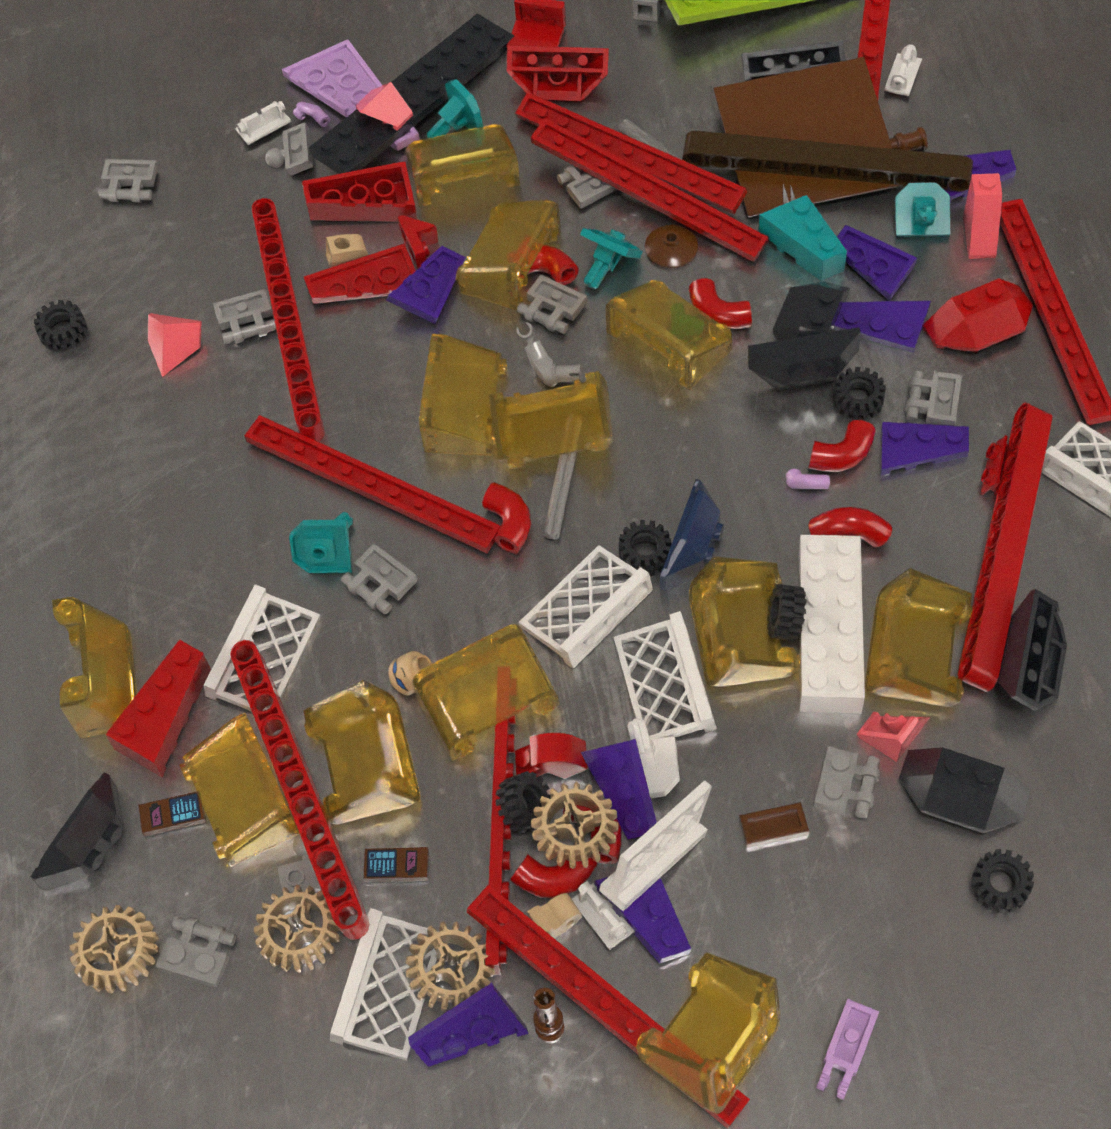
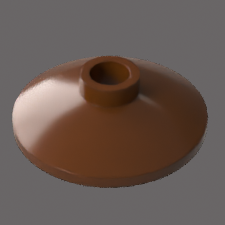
M679 225L658 227L648 235L645 241V253L648 259L662 268L674 269L683 267L695 258L698 251V242L695 235L687 228Z

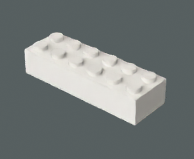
M800 535L798 582L799 587L804 588L806 592L805 599H807V604L805 605L806 614H804L805 622L804 625L802 624V632L799 633L800 712L861 714L865 699L861 537Z

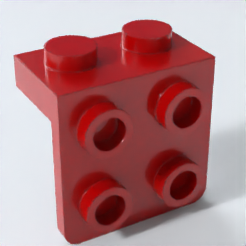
M515 0L516 21L511 33L514 37L508 42L507 46L559 47L566 26L565 2L556 0Z

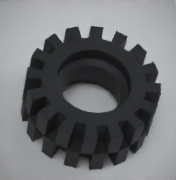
M58 300L57 305L52 301L49 302V308L45 305L41 307L43 313L39 311L36 313L37 319H34V327L42 344L47 349L51 350L53 347L54 351L59 352L60 347H62L63 351H68L67 346L71 345L74 349L77 347L76 341L80 344L84 341L82 336L86 337V329L88 328L83 314L76 304L73 305L68 300L64 304L63 300ZM60 322H70L63 329L52 330V328Z
M855 367V372H852V369L849 368L846 369V375L842 372L839 375V379H836L833 404L834 407H837L839 414L844 412V418L848 419L852 415L853 420H858V417H862V420L866 421L868 420V415L874 418L877 412L880 413L884 403L886 385H883L884 380L882 377L878 378L876 371L869 374L870 368L865 367L864 372L860 371V367ZM853 389H862L867 391L870 396L866 399H856L850 396L848 392Z
M640 520L639 526L635 522L630 523L631 529L626 526L623 529V534H620L619 558L636 570L640 567L650 573V577L655 575V569L661 573L672 545L668 530L664 531V526L661 524L655 527V521L650 520L649 525H645V520ZM640 542H651L655 544L656 551L650 555H640L634 551V546Z
M777 584L773 589V596L770 598L771 604L768 606L769 615L767 616V621H769L767 630H769L768 635L771 638L796 641L799 638V633L802 632V624L804 625L805 622L804 614H806L805 605L807 604V599H805L806 592L803 587Z
M527 771L507 778L499 784L501 789L496 791V795L500 797V799L496 800V806H501L502 809L498 811L499 816L504 815L503 823L505 825L511 824L509 829L512 831L517 830V833H526L534 830L531 826V820L537 818L534 815V808L542 807L540 803L541 796L551 799L550 794H547V790L550 789L548 784L542 785L544 779L541 776L536 778V773L534 772L529 773ZM523 797H524V799H525V801H526L527 808H526V806H525V804H524V802H523Z
M996 849L993 855L991 852L986 853L983 859H979L972 875L971 886H974L972 891L974 897L979 896L978 903L981 906L987 903V910L991 912L994 908H998V913L1004 914L1006 909H1008L1009 913L1015 912L1017 907L1020 909L1025 901H1027L1034 882H1032L1034 878L1033 871H1028L1030 864L1028 861L1022 863L1023 856L1017 854L1016 858L1012 857L1011 850H1006L1005 854L1001 853V849ZM996 871L1007 872L1013 877L1015 887L1011 891L1000 892L991 885L990 875Z

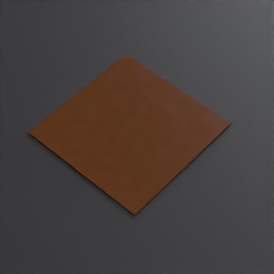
M864 57L713 88L725 133L893 149ZM735 170L739 185L747 190L743 200L748 217L758 216L783 205V184L789 202L791 201L792 187L795 199L807 195L813 204L899 187V185L878 182L871 183Z

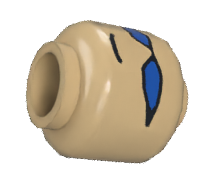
M410 651L391 662L388 671L391 685L401 694L412 695L430 685L433 680L434 668L427 656L418 651Z

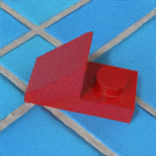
M404 215L398 216L400 234L418 270L421 264L426 261V257L430 256L427 246L438 243L437 228L434 224Z

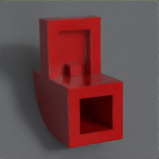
M543 733L529 737V745L515 750L516 775L529 771V773H536V777L550 773L566 779L588 770V765L581 752L586 751V741L570 734Z

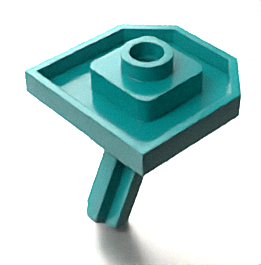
M457 79L449 81L445 84L448 102L438 112L441 118L429 130L427 138L432 143L438 144L452 127L458 130L466 126L480 140L485 136L481 111L475 97Z
M908 183L896 195V237H949L951 235L950 195L937 183Z
M583 228L580 235L598 243L593 255L595 262L584 278V284L591 289H597L607 271L613 272L622 255L631 258H641L643 251L625 240L626 235L617 230L611 229L610 232H603L597 229Z
M342 512L334 520H303L290 532L289 540L292 561L308 573H352L353 564L348 528L353 524V518L347 512Z

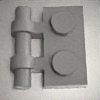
M106 159L101 181L103 186H109V188L99 189V198L109 199L110 202L132 200L134 203H141L142 200H151L152 191L143 190V187H154L158 170L156 160ZM121 186H132L131 189H120Z
M573 165L565 168L563 173L557 175L560 185L568 181L570 182L567 184L566 191L580 209L618 190L590 174L581 176L586 172Z
M540 275L526 293L527 300L532 303L530 306L520 303L517 312L524 315L525 319L530 322L537 321L545 325V328L549 331H558L565 334L569 325L561 320L565 317L574 321L586 305L587 295ZM544 307L552 311V314L549 316L541 312V309Z
M265 289L213 303L220 330L232 329V331L222 334L224 344L231 342L238 344L244 342L243 339L256 335H259V337L266 336L267 332L276 330L274 319L263 322V318L273 316ZM255 321V325L241 329L239 325Z
M914 371L912 379L908 383L910 396L905 403L906 421L915 423L917 422L918 415L923 413L927 414L926 424L955 426L962 375L934 371L932 380L924 379L922 371ZM930 393L929 401L921 400V394Z
M373 544L354 562L355 569L359 573L354 577L347 572L341 579V582L348 586L349 592L355 596H361L367 601V605L370 608L379 610L383 614L389 613L392 605L385 600L389 595L399 601L418 581L415 573L376 544ZM370 580L379 586L375 591L366 586Z
M828 746L813 807L844 815L847 804L856 806L854 814L857 817L866 818L868 810L873 807L875 799L872 794L874 785L880 778L881 771L878 769L880 759L875 756H869L866 766L856 765L858 753ZM853 778L862 780L861 788L858 792L850 790Z
M176 916L172 923V929L182 931L181 938L178 940L167 937L155 967L158 971L218 988L230 959L228 954L219 952L222 944L233 946L236 942L237 934L226 931V927L214 925V927L201 924L199 919L188 917L184 919ZM199 936L209 939L207 948L193 944L195 937Z

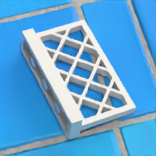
M1079 421L1055 446L1051 445L1046 450L1041 473L1111 517V474H1107L1104 467L1111 466V458H1102L1100 451H1109L1111 453V440ZM1078 433L1089 439L1090 443H1077L1076 435ZM1061 451H1073L1075 458H1071ZM1080 451H1093L1095 458H1082ZM1085 466H1097L1099 474L1094 473Z
M598 545L519 621V625L523 630L563 657L564 663L574 669L653 591L649 572L641 567L636 570ZM600 557L608 561V568L592 569V564ZM626 573L630 576L626 582L614 584L613 575ZM609 575L608 585L593 586V577ZM588 578L589 587L572 589V584L577 579ZM610 592V597L605 602L594 603L593 594ZM589 595V604L573 606V596ZM568 597L569 606L552 608V603L557 598ZM590 612V617L585 622L574 623V613ZM569 614V624L553 625V616ZM548 617V626L536 628L531 625L537 618ZM569 632L570 636L561 645L553 640V633Z
M254 585L204 683L205 697L215 701L219 698L251 711L248 700H245V693L233 695L225 692L229 683L239 680L238 675H234L236 670L230 652L232 647L239 641L250 640L254 643L252 639L254 633L267 629L271 641L256 647L259 652L274 647L279 659L268 662L266 665L270 669L282 664L285 675L282 679L274 681L275 687H278L277 692L281 699L320 620V614L267 594L265 588ZM271 604L281 608L284 616L268 621L265 611L268 605ZM300 616L311 620L307 628L295 632L291 623L292 619ZM287 622L291 634L275 639L271 627ZM294 639L297 646L296 652L283 657L278 645ZM291 661L289 667H287L286 663Z
M681 611L669 614V620L614 637L636 718L643 720L642 713L647 714L644 718L646 726L652 717L665 723L659 733L649 736L650 740L671 736L679 737L704 729L705 733L717 729ZM668 630L670 638L664 647L651 642L656 633ZM635 640L642 645L636 655L632 656L624 652L622 644ZM647 647L660 652L653 665L641 660ZM666 655L677 660V665L671 674L659 668ZM627 659L631 661L629 666L627 663ZM637 664L649 669L642 683L631 677ZM679 672L681 673L682 679L677 677ZM655 673L668 679L661 691L648 686ZM673 682L685 687L680 700L666 695ZM634 686L639 687L637 692L635 691ZM644 691L657 696L650 710L639 705L638 702ZM687 698H688V701H689L690 706L687 705V704H685ZM662 700L676 705L669 718L655 713ZM682 708L693 714L695 722L680 725L674 722Z
M704 780L622 853L616 871L601 883L599 891L624 911L705 837L708 829L700 824L699 821L712 786Z
M370 908L368 913L369 930L360 938L330 1032V1041L341 1045L344 1042L407 1061L411 1048L408 1037L416 1031L425 998L421 1001L417 1000L414 992L421 988L411 990L403 974L411 966L406 964L399 967L392 952L407 944L410 948V945L417 939L419 933L428 937V928L384 916L382 911ZM386 926L399 929L404 940L388 947L383 938ZM407 932L413 933L414 935L409 937ZM380 943H381V945L383 946L384 950H383L382 952L378 953V950H379V947H380ZM434 948L423 959L425 961L430 958L427 968L423 962L425 973L429 972L432 966L436 964L437 958L435 957L436 951ZM387 955L395 971L379 979L373 966L375 961ZM370 975H372L375 981L368 984ZM398 975L406 991L390 999L382 983ZM378 986L386 1002L369 1010L363 999L365 992ZM409 995L415 1005V1011L401 1019L393 1003ZM362 1006L365 1013L358 1016L360 1007ZM389 1006L397 1022L380 1030L373 1014ZM368 1017L376 1033L366 1039L352 1036L355 1024ZM411 1021L409 1031H407L404 1024ZM400 1027L406 1038L403 1050L390 1047L383 1035ZM379 1038L382 1044L373 1041Z

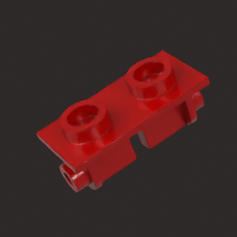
M1007 435L1003 436L996 443L990 444L986 451L987 464L981 476V482H983L981 495L992 490L997 496L1008 446Z

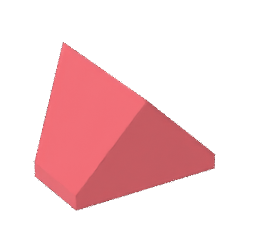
M392 82L371 90L356 104V109L359 112L379 119L384 124L389 123L397 131L413 116L412 110Z
M152 313L148 314V343L162 377L201 347L202 321Z
M873 712L858 731L857 736L895 762H898L930 717L890 716L888 713L880 716L878 712Z

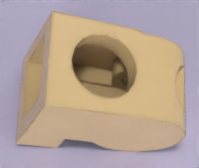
M359 234L326 237L325 256L329 268L368 255L363 237Z
M568 893L560 894L541 907L537 905L527 911L528 917L554 939L566 932L582 918L581 912Z

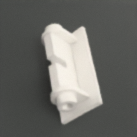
M909 44L902 49L901 54L897 53L884 91L905 96L910 95L922 58L917 57L914 45Z
M273 101L272 104L261 109L262 114L259 115L255 112L244 119H240V123L237 124L235 130L249 145L290 123L291 119L285 114L284 110L286 109L282 101Z
M587 881L580 885L578 888L580 893L573 897L572 900L609 950L634 933L633 928L622 916L619 917L612 909L613 905L603 894L600 895L594 883L591 885Z

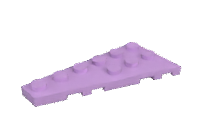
M348 39L282 69L285 78L345 117H348L356 110V104L371 90L382 86ZM413 126L390 146L399 151L420 141L419 133Z

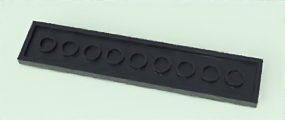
M477 13L392 81L394 87L413 112V116L398 131L393 129V125L389 123L384 124L383 121L363 114L356 109L309 147V155L338 174L361 170L448 99L446 83L457 79L464 86L507 50L508 42L515 36Z

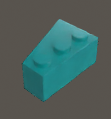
M807 195L759 214L758 232L768 236L769 240L777 245V250L781 253L786 252L795 258V263L815 278L823 281L844 272L847 250Z

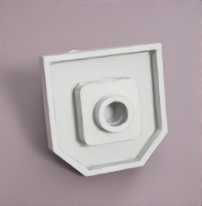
M635 718L633 721L628 722L627 727L630 740L636 739L650 797H664L680 781L676 738L671 736L650 740L646 722Z

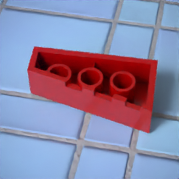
M405 161L302 181L310 220L398 222L397 217L401 215L417 219Z
M179 639L105 734L114 750L162 778L167 769L166 763L170 754L173 755L178 743L176 741L189 720L188 714L193 703L197 702L211 670L203 652Z

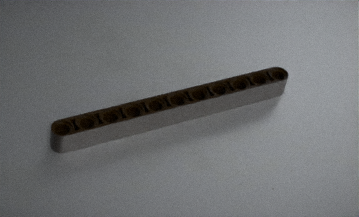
M707 131L688 132L685 137L682 160L697 167L871 183L878 182L906 186L908 183H937L943 190L957 192L969 189L973 173V160L963 155Z

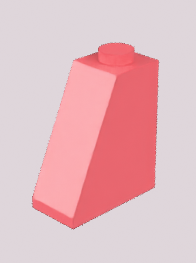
M999 173L971 175L963 214L969 259L996 258L1003 195Z

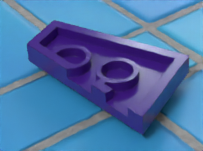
M1011 150L964 155L973 160L972 174L999 173L1001 182L1015 177L1017 169ZM968 190L962 192L946 191L950 195V203L954 198L959 196L964 198L968 195Z
M845 225L837 235V238L847 250L846 263L890 301L916 265L917 257L848 225Z
M441 246L421 264L418 270L409 275L396 290H393L387 296L386 301L435 324L466 257Z
M931 301L843 302L834 325V331L859 327L861 331L860 338L914 353Z
M882 422L880 476L890 474L892 470L914 469L916 465L932 462L937 464L968 457L969 426Z
M636 739L581 752L601 791H603L604 797L612 801L611 809L617 811L618 822L627 839L643 836L657 823Z
M608 877L596 880L594 882L595 886L597 887V891L600 895L602 894L599 891L600 885ZM661 878L624 911L609 900L613 905L612 909L619 917L622 916L633 928L634 935L659 964L690 953V944Z
M491 982L409 1036L408 1041L410 1047L429 1067L465 1055L470 1048L485 1043L489 1047L500 1043V1038L515 1033L519 1037L529 1032L525 1023Z

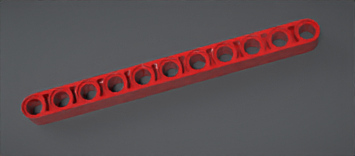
M261 198L253 203L252 214L295 421L300 434L320 442L325 435L280 222L274 202L268 198Z
M1026 402L1018 408L1013 419L957 675L960 681L985 692H989L995 686L1000 673L1053 418L1051 414Z
M250 640L239 641L231 649L232 662L333 921L345 937L352 940L360 939L369 930L368 916L273 679L256 645ZM262 680L258 685L253 686L257 681ZM272 705L269 709L263 711L266 706ZM277 730H282L278 735L272 736ZM292 755L288 761L282 762L286 756ZM303 780V782L301 783V785H299L298 787L292 788V786H293L297 781ZM313 806L311 812L303 814L306 808ZM324 833V836L319 841H313L316 835ZM335 860L332 867L323 869L328 861ZM346 887L343 895L334 897L338 889ZM358 915L357 920L353 924L345 925L349 917Z

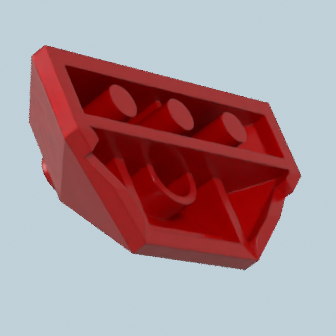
M507 46L506 72L526 94L529 92L548 101L583 102L608 75L609 48Z
M998 278L950 298L924 323L923 330L936 348L944 349L947 347L955 350L977 352L1025 332L1033 304L1019 285Z

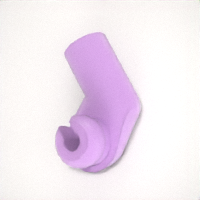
M303 101L297 103V107L293 110V114L298 119L303 120L306 118V115H309L321 127H326L331 120L318 105Z
M791 469L786 473V484L792 489H828L830 485L828 475L801 474V471L798 469Z

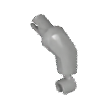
M526 322L530 328L527 335H522L517 327V334L528 344L524 349L529 361L545 385L555 387L558 385V382L583 381V373H580L583 370L582 364L557 366V363H554L548 355L540 340L535 341V330L530 323Z

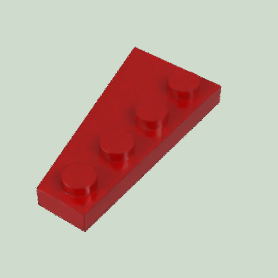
M405 243L304 276L303 278L312 303L318 304L388 296L416 270Z

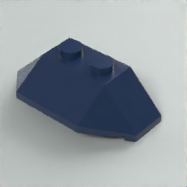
M695 479L660 574V590L668 591L703 575L706 564L711 565L716 550L713 548L715 540L720 541L724 524L720 523L721 511L701 480Z

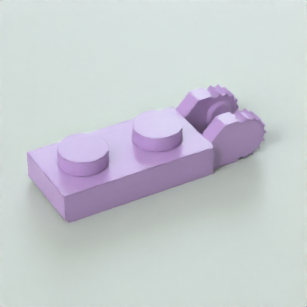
M847 999L823 1063H825V1066L817 1084V1089L824 1091L828 1086L833 1067L844 1071L845 1075L839 1083L836 1096L844 1100L852 1076H856L879 1011Z

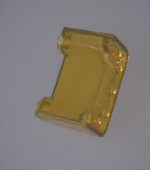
M492 124L412 142L406 148L407 163L419 207L431 205V196L436 191L438 194L443 193L442 184L492 174L494 182L499 181V178L506 182L507 188L520 185L517 155L505 128L501 125Z
M550 200L504 202L499 203L496 207L494 206L486 226L465 263L457 269L456 280L458 281L460 293L517 310L519 304L524 301L523 297L519 296L520 289L523 286H527V274L545 242L550 243L551 240L556 242L561 233L558 203Z
M651 280L617 295L605 306L606 332L616 339L620 335L627 338L630 334H633L668 359L669 369L673 370L676 368L680 372L682 377L679 379V384L688 390L698 383L732 350V332L726 325L716 322L668 289L666 284L661 281Z
M432 334L419 416L420 432L425 453L492 456L493 445H498L499 430L493 426L497 383L501 381L502 375L506 376L507 359L502 358V353L444 334Z
M599 371L585 374L586 381L584 383L578 379L574 380V385L527 395H521L517 392L513 393L514 397L504 398L503 392L488 394L498 461L502 464H507L508 468L523 467L525 465L524 462L587 449H591V451L606 450L608 444L613 442L608 386Z
M714 556L691 582L689 600L704 675L709 686L728 687L788 678L801 669L800 657L793 647L781 648L780 639L771 638L768 635L767 625L769 621H767V616L769 615L768 606L771 604L770 598L773 596L775 586L782 584L777 563Z
M912 568L886 584L879 592L876 601L865 681L866 691L881 697L951 707L959 703L963 696L964 688L961 679L950 676L955 628L967 622L971 617L972 593Z
M66 597L52 600L54 617L60 625L65 626L71 645L78 646L79 644L81 646L83 675L72 677L62 684L59 693L60 708L80 739L106 734L137 694L130 630L123 621L77 598Z
M517 624L508 625L425 667L412 680L419 707L451 761L459 757H466L474 751L477 744V734L519 712L530 708L533 714L546 715L560 705L559 697L528 638Z
M361 680L303 710L306 721L304 724L306 733L310 738L324 745L334 794L331 793L324 797L323 807L330 823L336 825L406 808L420 800L419 787L398 703L390 693L365 680Z
M245 712L233 717L182 756L184 763L179 764L186 781L192 779L217 837V840L212 842L219 859L226 858L230 867L300 834Z
M706 952L700 961L695 963L690 969L688 979L691 982L692 994L663 1033L654 1028L642 1033L638 1039L636 1049L643 1063L701 1107L719 1114L724 1110L774 1037L780 1022V1005L776 978Z

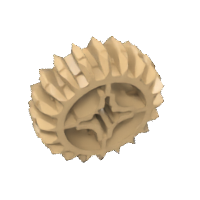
M577 781L573 785L574 789H568V786L563 783L561 785L562 792L558 793L555 789L551 788L549 791L551 799L541 796L540 803L542 807L534 808V815L537 818L531 820L532 828L536 829L532 832L533 840L539 841L537 848L540 852L546 851V859L550 861L557 856L558 866L561 867L566 860H569L570 868L572 869L576 867V861H582L583 867L587 868L589 865L588 858L592 857L594 861L599 862L601 860L599 851L608 854L610 852L608 843L616 842V835L613 832L619 829L618 822L614 821L617 818V811L610 809L612 801L609 798L603 800L604 794L601 789L592 794L593 789L590 784L584 790H581L580 784ZM575 805L585 806L591 810L581 811ZM565 808L564 815L561 818L555 819V823L550 824L553 816L559 810ZM571 815H573L577 825L580 826L578 827L579 836L576 834L575 828L570 824L572 823ZM600 826L594 838L585 843L584 838L586 834L594 831L595 827ZM558 837L559 840L569 839L575 846L563 844L555 838Z
M296 884L294 892L290 893L287 888L283 887V896L278 898L276 894L272 893L271 899L273 903L271 905L262 903V909L266 914H256V920L260 925L254 927L255 935L259 936L255 943L258 948H262L260 953L263 958H270L269 962L273 967L281 963L282 970L287 972L293 964L295 971L300 973L302 965L306 964L309 970H313V961L318 959L320 963L325 964L326 960L323 954L325 952L334 954L335 949L331 943L340 942L341 938L336 933L340 929L333 921L321 890L315 894L314 888L309 885L302 892L301 886ZM295 909L291 914L284 915L288 911ZM311 909L323 916L322 928L310 922L311 916L309 913ZM303 924L304 927L302 930H300L298 928V925ZM297 927L299 932H293V928ZM274 929L280 930L281 934L286 935L285 941L287 944L285 948L278 946L274 942ZM307 942H313V943H311L310 945H308L307 947L301 949V947H302L305 943H307Z
M116 904L112 913L107 907L103 906L101 916L91 912L92 921L89 924L80 921V926L84 930L82 932H73V937L77 943L69 945L70 951L74 953L70 957V962L73 966H76L74 969L75 974L78 977H82V982L86 986L93 984V988L98 992L105 987L108 993L113 994L117 985L121 991L126 992L127 983L130 981L134 986H138L139 982L136 977L140 974L148 977L149 972L145 967L146 965H155L156 961L151 955L159 953L158 946L154 944L158 941V935L156 932H152L153 924L151 921H146V916L142 912L136 913L129 906L123 911L122 907ZM115 928H128L134 930L137 934L131 936L128 933L119 935ZM131 955H133V957L129 960V962H127V959H128ZM100 962V964L110 963L113 970H99L94 968L92 964Z
M444 921L441 922L439 932L433 926H429L427 929L428 937L419 933L417 935L419 944L410 945L409 951L413 955L407 956L405 961L407 965L411 966V968L406 970V977L415 978L409 985L410 989L416 990L421 988L417 998L421 1001L428 995L430 997L428 1007L430 1008L435 1006L436 1001L442 1002L440 1007L442 1012L447 1010L448 1003H452L453 1007H455L461 1001L466 1000L481 990V988L490 984L491 982L487 978L494 975V969L485 965V958L488 957L484 955L486 954V943L478 944L482 939L481 933L471 937L470 932L472 928L470 925L465 927L464 932L458 931V922L453 923L452 930L447 929V924ZM447 944H456L465 950L453 951ZM434 948L438 963L432 966L429 972L425 973L423 959ZM474 960L476 977L466 986L463 981L465 976L462 970L468 966L469 962ZM447 961L449 965L456 964L455 971H452L451 968L444 969L445 962ZM445 981L451 985L453 990L442 989L436 986L435 983Z

